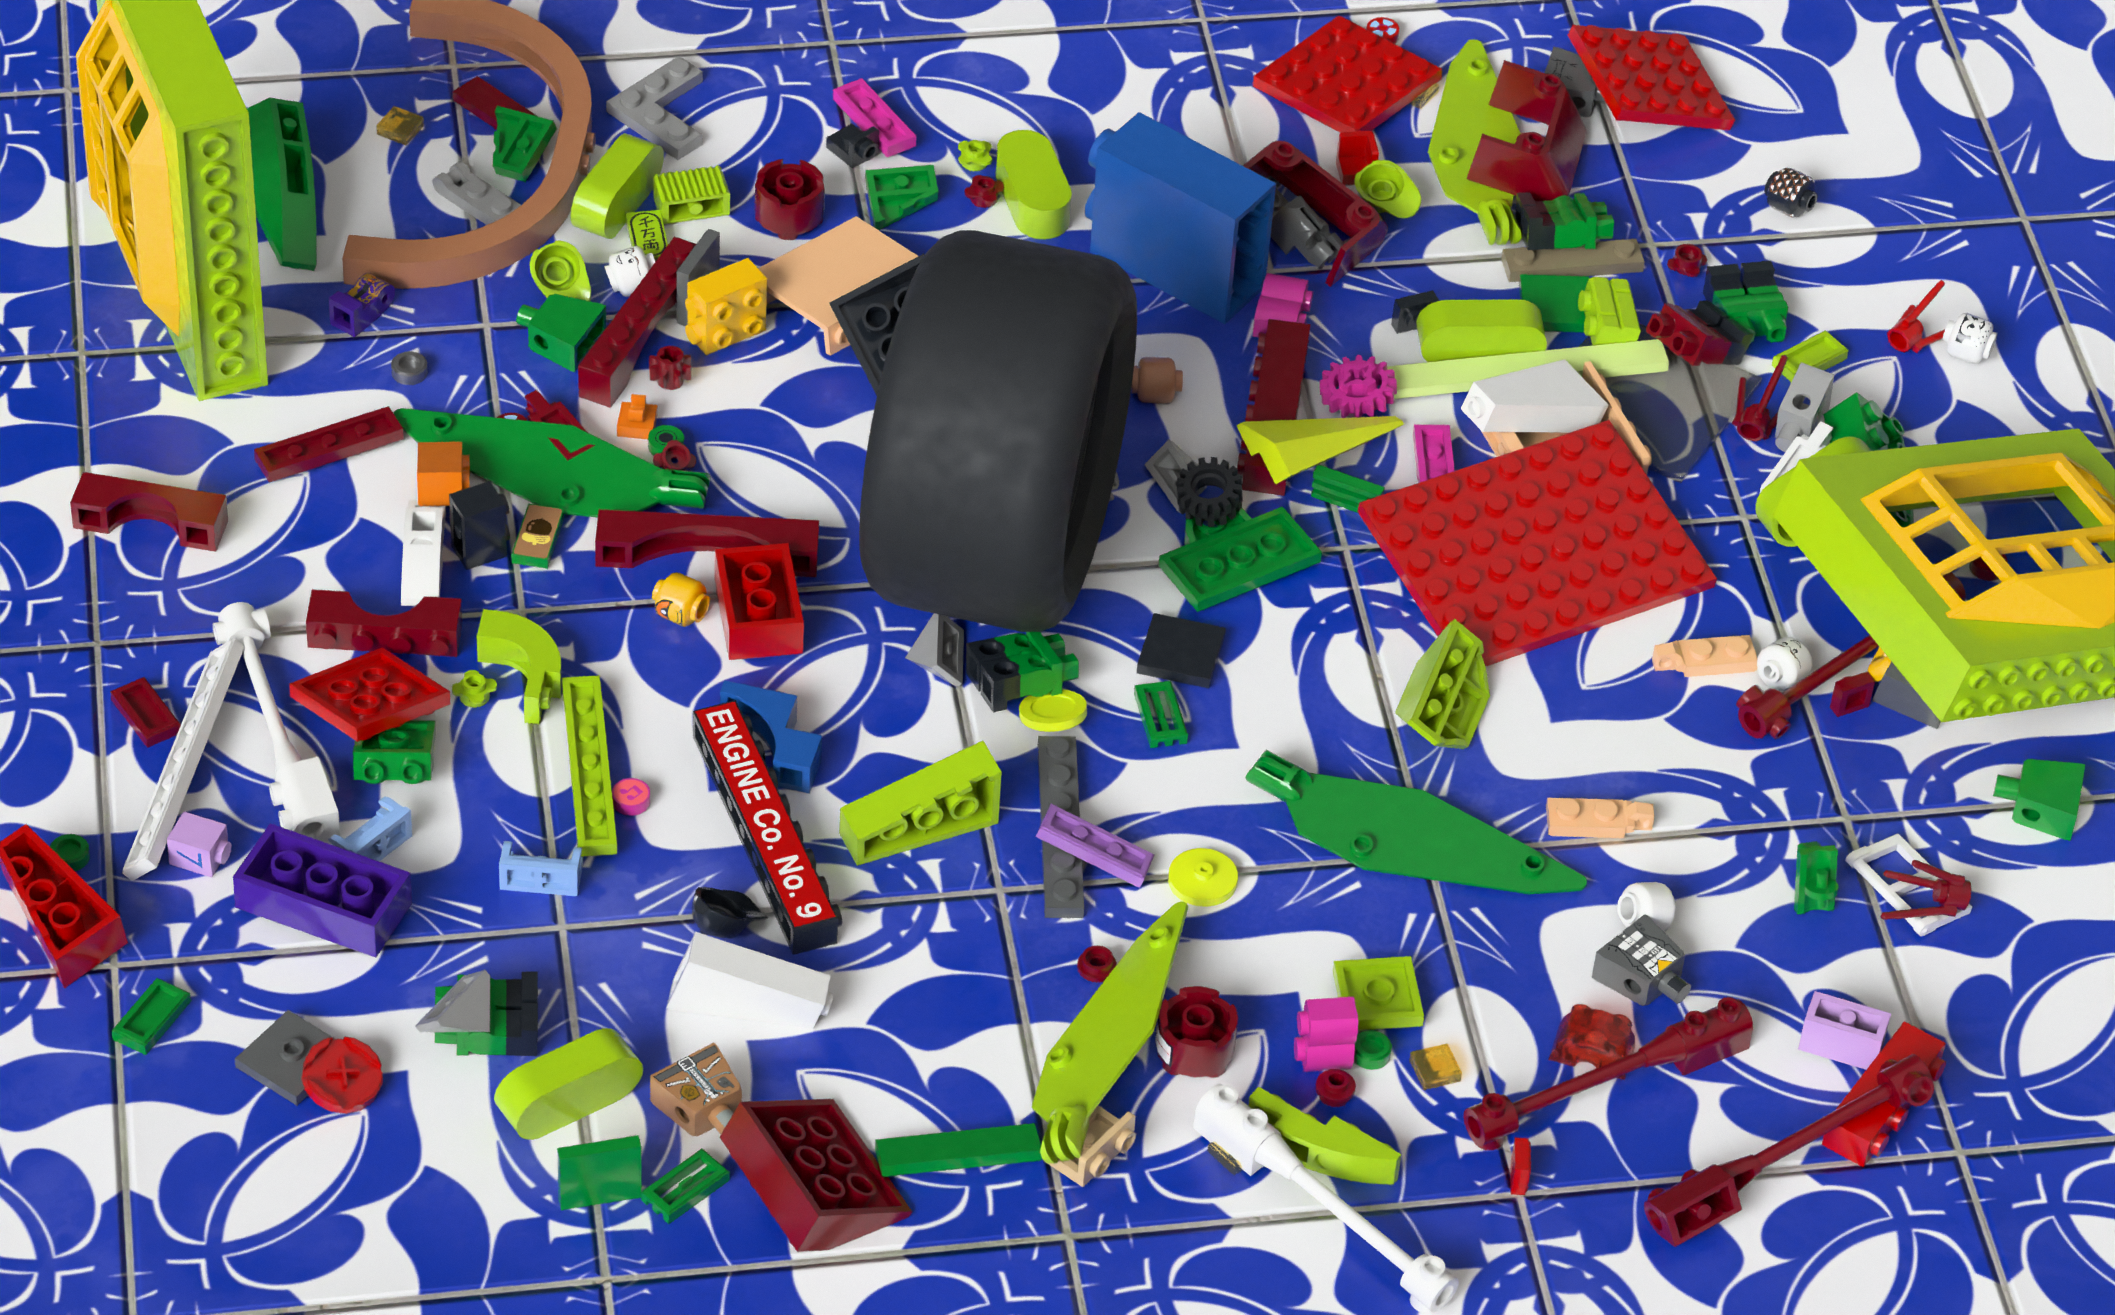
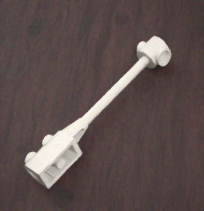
M245 602L230 604L220 612L219 622L213 623V632L217 645L236 639L245 646L242 655L275 745V782L269 784V791L273 805L283 804L285 809L278 812L280 825L282 828L319 841H326L333 835L340 836L339 811L319 757L302 760L293 744L289 742L257 652L262 646L264 639L271 637L266 611L264 608L254 610L252 605Z
M1217 1084L1203 1095L1196 1107L1193 1128L1250 1176L1264 1166L1299 1184L1404 1272L1400 1285L1411 1294L1410 1303L1417 1311L1426 1314L1434 1313L1450 1301L1458 1288L1459 1280L1445 1269V1263L1441 1258L1423 1254L1414 1260L1308 1172L1283 1140L1281 1133L1267 1122L1268 1118L1265 1112L1259 1109H1252L1238 1098L1239 1093L1236 1088L1230 1085Z

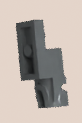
M1276 188L1271 238L1286 255L1297 248L1318 269H1322L1326 261L1330 264L1337 257L1340 247L1344 245V242L1335 232L1329 233L1328 223L1316 214L1301 195L1288 202Z

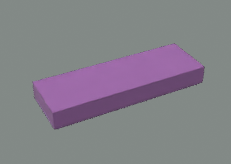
M1053 804L1048 808L1035 836L1139 888L1154 858V854Z

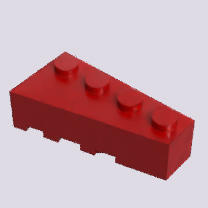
M27 824L0 842V865L3 874L64 988L128 944L120 915Z

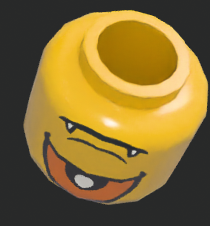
M678 572L670 574L665 580L660 579L652 592L656 613L660 617L683 627L689 626L693 622H700L710 604V597L707 595L705 585Z

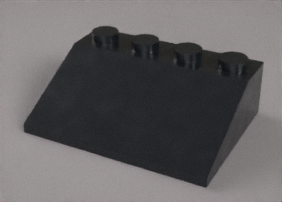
M924 254L829 303L876 395L905 295L918 265L925 256Z

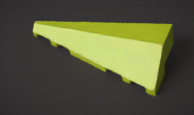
M1396 416L1248 421L1236 426L1251 456L1260 453L1274 483L1278 484L1404 425V423Z

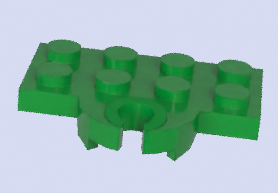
M1283 506L1255 518H1251L1241 508L1240 512L1236 510V517L1233 520L1226 516L1227 523L1224 525H1220L1219 520L1214 521L1217 527H1208L1204 524L1201 527L1196 525L1195 518L1193 520L1186 518L1185 545L1159 555L1158 566L1194 609L1199 612L1320 563L1322 551Z

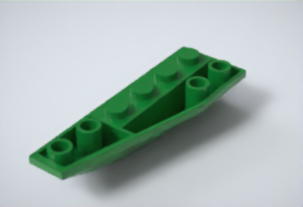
M269 97L247 108L250 124L256 217L280 266L315 271L317 266L315 187L311 147L303 103Z
M1858 392L1823 414L1825 424L1833 427L1830 443L1843 437H1856L1864 441L1871 451L1905 447L1903 440L1905 432L1901 423L1895 417L1890 418L1873 400L1868 401ZM1913 509L1889 512L1903 528L1914 523Z

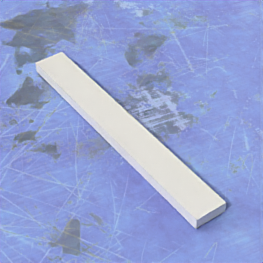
M236 639L230 640L211 651L123 867L122 873L131 881L157 868L167 843V837L172 831L245 647Z

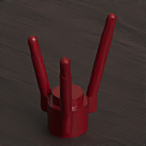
M1786 355L1781 356L1759 404H1752L1745 409L1746 378L1741 377L1739 380L1737 409L1732 423L1737 426L1738 433L1747 440L1759 441L1762 438L1767 440L1771 431L1777 425L1778 412L1771 419L1769 410L1766 407L1788 360Z
M1913 860L1911 864L1913 867L1941 879L1934 881L1890 870H1885L1883 873L1887 878L1933 889V901L1939 902L1940 905L1939 907L1881 913L1883 920L1935 915L1955 917L1957 909L1965 910L1970 902L1971 882L1965 880V876L1951 874L1927 863Z

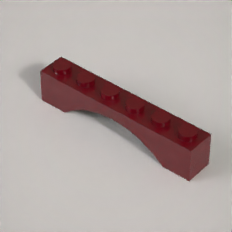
M674 236L578 365L580 398L609 408L616 402L627 387L633 368L650 334L665 313L677 303V270L695 247V243Z
M599 509L595 538L596 567L634 568L649 560L681 552H715V549L789 543L795 576L817 578L819 520Z

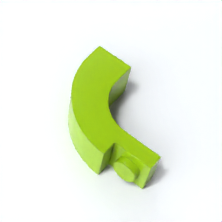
M483 609L477 633L478 662L507 665L522 672L528 679L524 694V723L540 724L543 709L549 710L551 698L561 699V657L558 647L553 638L535 622L517 614Z

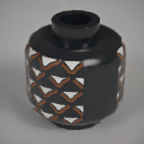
M1783 168L1772 173L1764 189L1769 206L1790 217H1799L1805 211H1811L1818 197L1817 193H1815L1814 180L1793 168Z

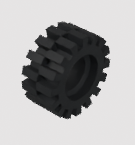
M1205 457L1199 458V465L1197 466L1193 461L1188 463V471L1183 468L1180 471V478H1177L1176 482L1177 503L1181 514L1185 513V518L1193 520L1195 518L1196 525L1201 527L1203 521H1208V527H1215L1214 521L1219 520L1220 525L1226 524V516L1233 520L1236 517V510L1240 512L1243 501L1241 475H1238L1237 468L1234 465L1229 468V462L1224 459L1221 464H1218L1217 457H1211V463H1206ZM1205 486H1216L1224 491L1220 496L1210 499L1196 495V491Z

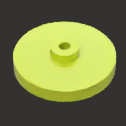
M1062 689V694L1053 696L1050 693L1042 697L1029 695L1019 705L1020 720L1025 726L1037 731L1055 732L1067 730L1084 721L1087 716V703L1082 695Z
M1196 848L1184 851L1175 857L1169 867L1168 882L1172 892L1182 901L1195 906H1215L1227 901L1236 891L1238 871L1233 861L1223 853L1207 848Z

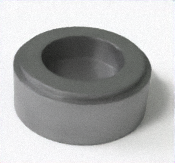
M412 351L396 355L391 362L393 379L404 385H415L422 382L428 373L426 358Z

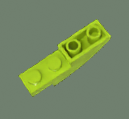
M1259 1086L1249 1096L1248 1106L1265 1112L1268 1118L1267 1122L1281 1133V1137L1302 1162L1303 1167L1328 1176L1355 1182L1393 1185L1398 1180L1402 1154L1395 1151L1390 1145L1381 1143L1362 1132L1354 1124L1347 1123L1334 1115L1324 1125L1314 1116L1303 1113L1286 1103L1278 1095L1271 1094Z

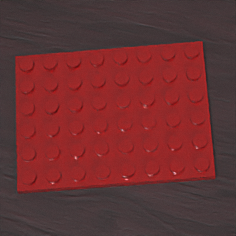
M1610 420L1359 503L1357 511L1436 635L1439 636L1446 626L1456 619L1482 641L1484 653L1481 655L1485 667L1714 588L1717 581L1716 576Z

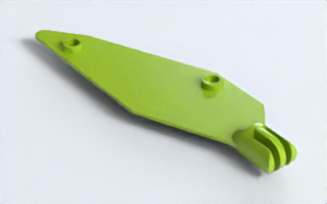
M1471 39L1466 42L1450 63L1428 155L1445 196L1477 213L1489 245H1493L1495 242L1497 245H1506L1508 239L1511 244H1515L1521 240L1522 234L1511 208L1514 195L1466 179L1482 134L1515 144L1517 137L1520 135L1511 112L1489 105L1497 77L1483 44L1478 40Z
M1180 901L1175 903L1135 940L1047 1054L1032 1103V1109L1048 1123L1040 1150L1041 1157L1046 1163L1056 1164L1059 1159L1065 1162L1073 1160L1075 1157L1080 1158L1089 1128V1116L1154 1032L1188 911L1186 902Z

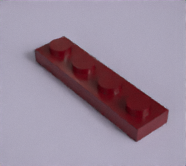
M387 406L254 449L255 461L270 483L403 440V428L390 407Z

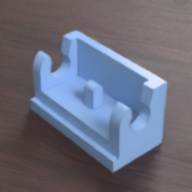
M383 797L378 802L388 810L380 808L376 811V816L347 838L343 839L339 835H333L328 841L336 847L381 861L412 837L411 810L406 806L402 807L389 797Z
M504 841L499 861L500 890L578 896L583 867L582 848L574 847L571 860L547 858L546 856L513 855V851H511L512 842Z

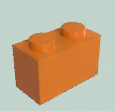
M418 442V506H450L449 494L470 487V455H462V442Z

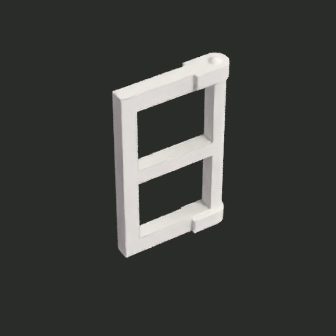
M1895 834L1868 847H1861L1848 854L1845 861L1852 868H1855L1896 910L1912 909L1900 895L1920 886L1901 881L1888 885L1867 864L1895 850L1910 865H1912L1913 860L1929 864L1899 834ZM1918 868L1915 869L1919 873L1913 875L1934 881L1941 879ZM1968 904L1965 910L1957 909L1955 917L1935 915L1924 918L1913 917L1905 919L1919 936H1924L1935 931L1938 927L1970 914L1972 906Z

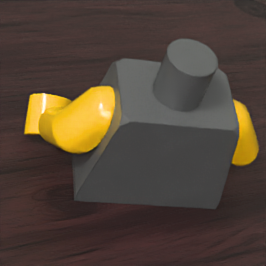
M1879 647L1868 667V673L1874 681H1881L1873 701L1938 729L1941 721Z

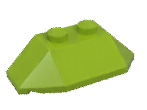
M1454 619L1446 626L1414 667L1395 714L1434 746L1465 749L1471 742L1490 697L1487 671L1481 655L1484 653L1482 641Z

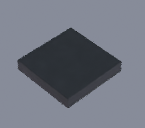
M1154 613L1138 660L1137 674L1209 688L1224 642L1226 628Z

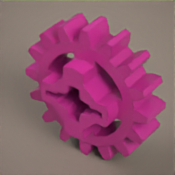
M1357 355L1355 361L1342 357L1343 364L1339 365L1332 362L1330 363L1331 371L1323 370V380L1319 381L1322 404L1329 405L1331 413L1341 410V418H1346L1349 414H1354V417H1361V414L1364 413L1369 417H1374V410L1385 412L1387 411L1386 403L1393 404L1395 402L1394 395L1397 394L1395 372L1393 369L1387 370V362L1385 361L1375 364L1374 356H1371L1367 361L1362 360L1361 355Z

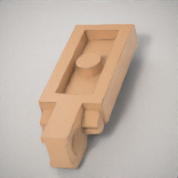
M1750 635L1676 640L1670 643L1655 645L1652 662L1655 671L1676 670L1683 672L1684 677L1755 672L1757 670L1758 658Z
M1547 798L1546 813L1548 835L1624 838L1625 833H1631L1634 830H1652L1654 822L1653 804L1632 803V801L1615 799Z

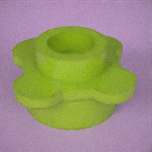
M978 140L960 142L958 144V150L961 151V155L958 157L959 163L969 171L985 169L987 165L992 163V157L989 155L992 145L987 141Z
M476 670L466 671L464 678L459 683L452 685L453 695L460 696V701L464 705L473 708L485 705L490 699V692H494L497 689V682L494 679H486Z

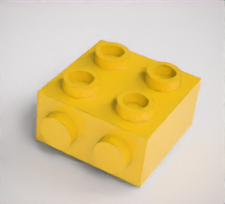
M749 258L688 282V298L685 300L687 309L685 331L689 341L694 345L696 344L705 355H708L766 330L767 278Z

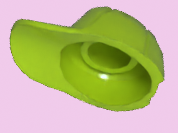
M1376 160L1356 173L1354 182L1359 197L1375 208L1378 213L1387 212L1399 218H1410L1417 213L1421 205V194L1407 173L1394 162Z
M556 240L554 243L545 245L533 252L529 264L531 275L536 286L546 298L552 294H559L590 301L591 286L581 254L572 244Z

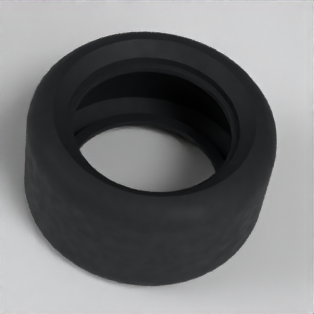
M959 230L942 237L922 258L905 295L887 352L873 412L863 475L859 523L860 558L869 585L884 600L897 606L1020 632H1042L1057 625L1070 612L1090 568L1104 523L1121 451L1132 387L1137 336V298L1128 274L1116 262L1100 255L976 230Z

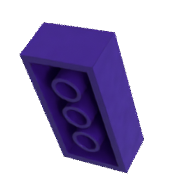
M271 823L233 876L235 908L375 958L412 905L411 872Z

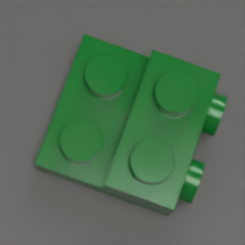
M410 720L400 727L390 728L375 734L370 739L355 741L353 749L354 780H364L370 784L382 783L385 780H402L404 783L418 784L424 780H431L434 765L433 749L436 736V721Z

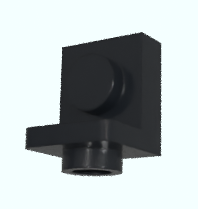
M851 123L826 137V148L853 169L878 155L879 130L872 126L865 131H861Z
M1433 290L1395 299L1391 325L1397 334L1417 330L1416 321L1419 313L1429 304L1439 301Z

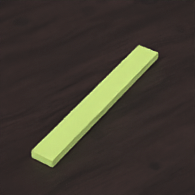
M1658 339L1387 366V370L1393 369L1395 372L1397 394L1394 395V399L1468 392L1475 381L1564 359L1581 376L1584 363L1591 361L1598 374H1602L1604 378L1668 371L1669 360L1663 343Z

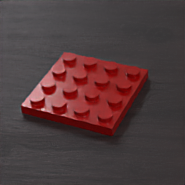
M1338 15L1253 76V87L1339 133L1371 131L1442 80V68Z
M1572 25L1568 37L1616 120L1721 130L1731 129L1735 119L1686 36L1678 33H1654L1648 30L1642 32L1623 28H1602L1594 25Z

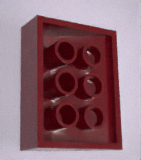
M834 1099L740 1102L720 1135V1139L730 1152L731 1157L737 1162L751 1186L756 1190L769 1209L770 1214L775 1218L797 1252L833 1249L906 1219L912 1213V1210L889 1177H882L879 1163Z

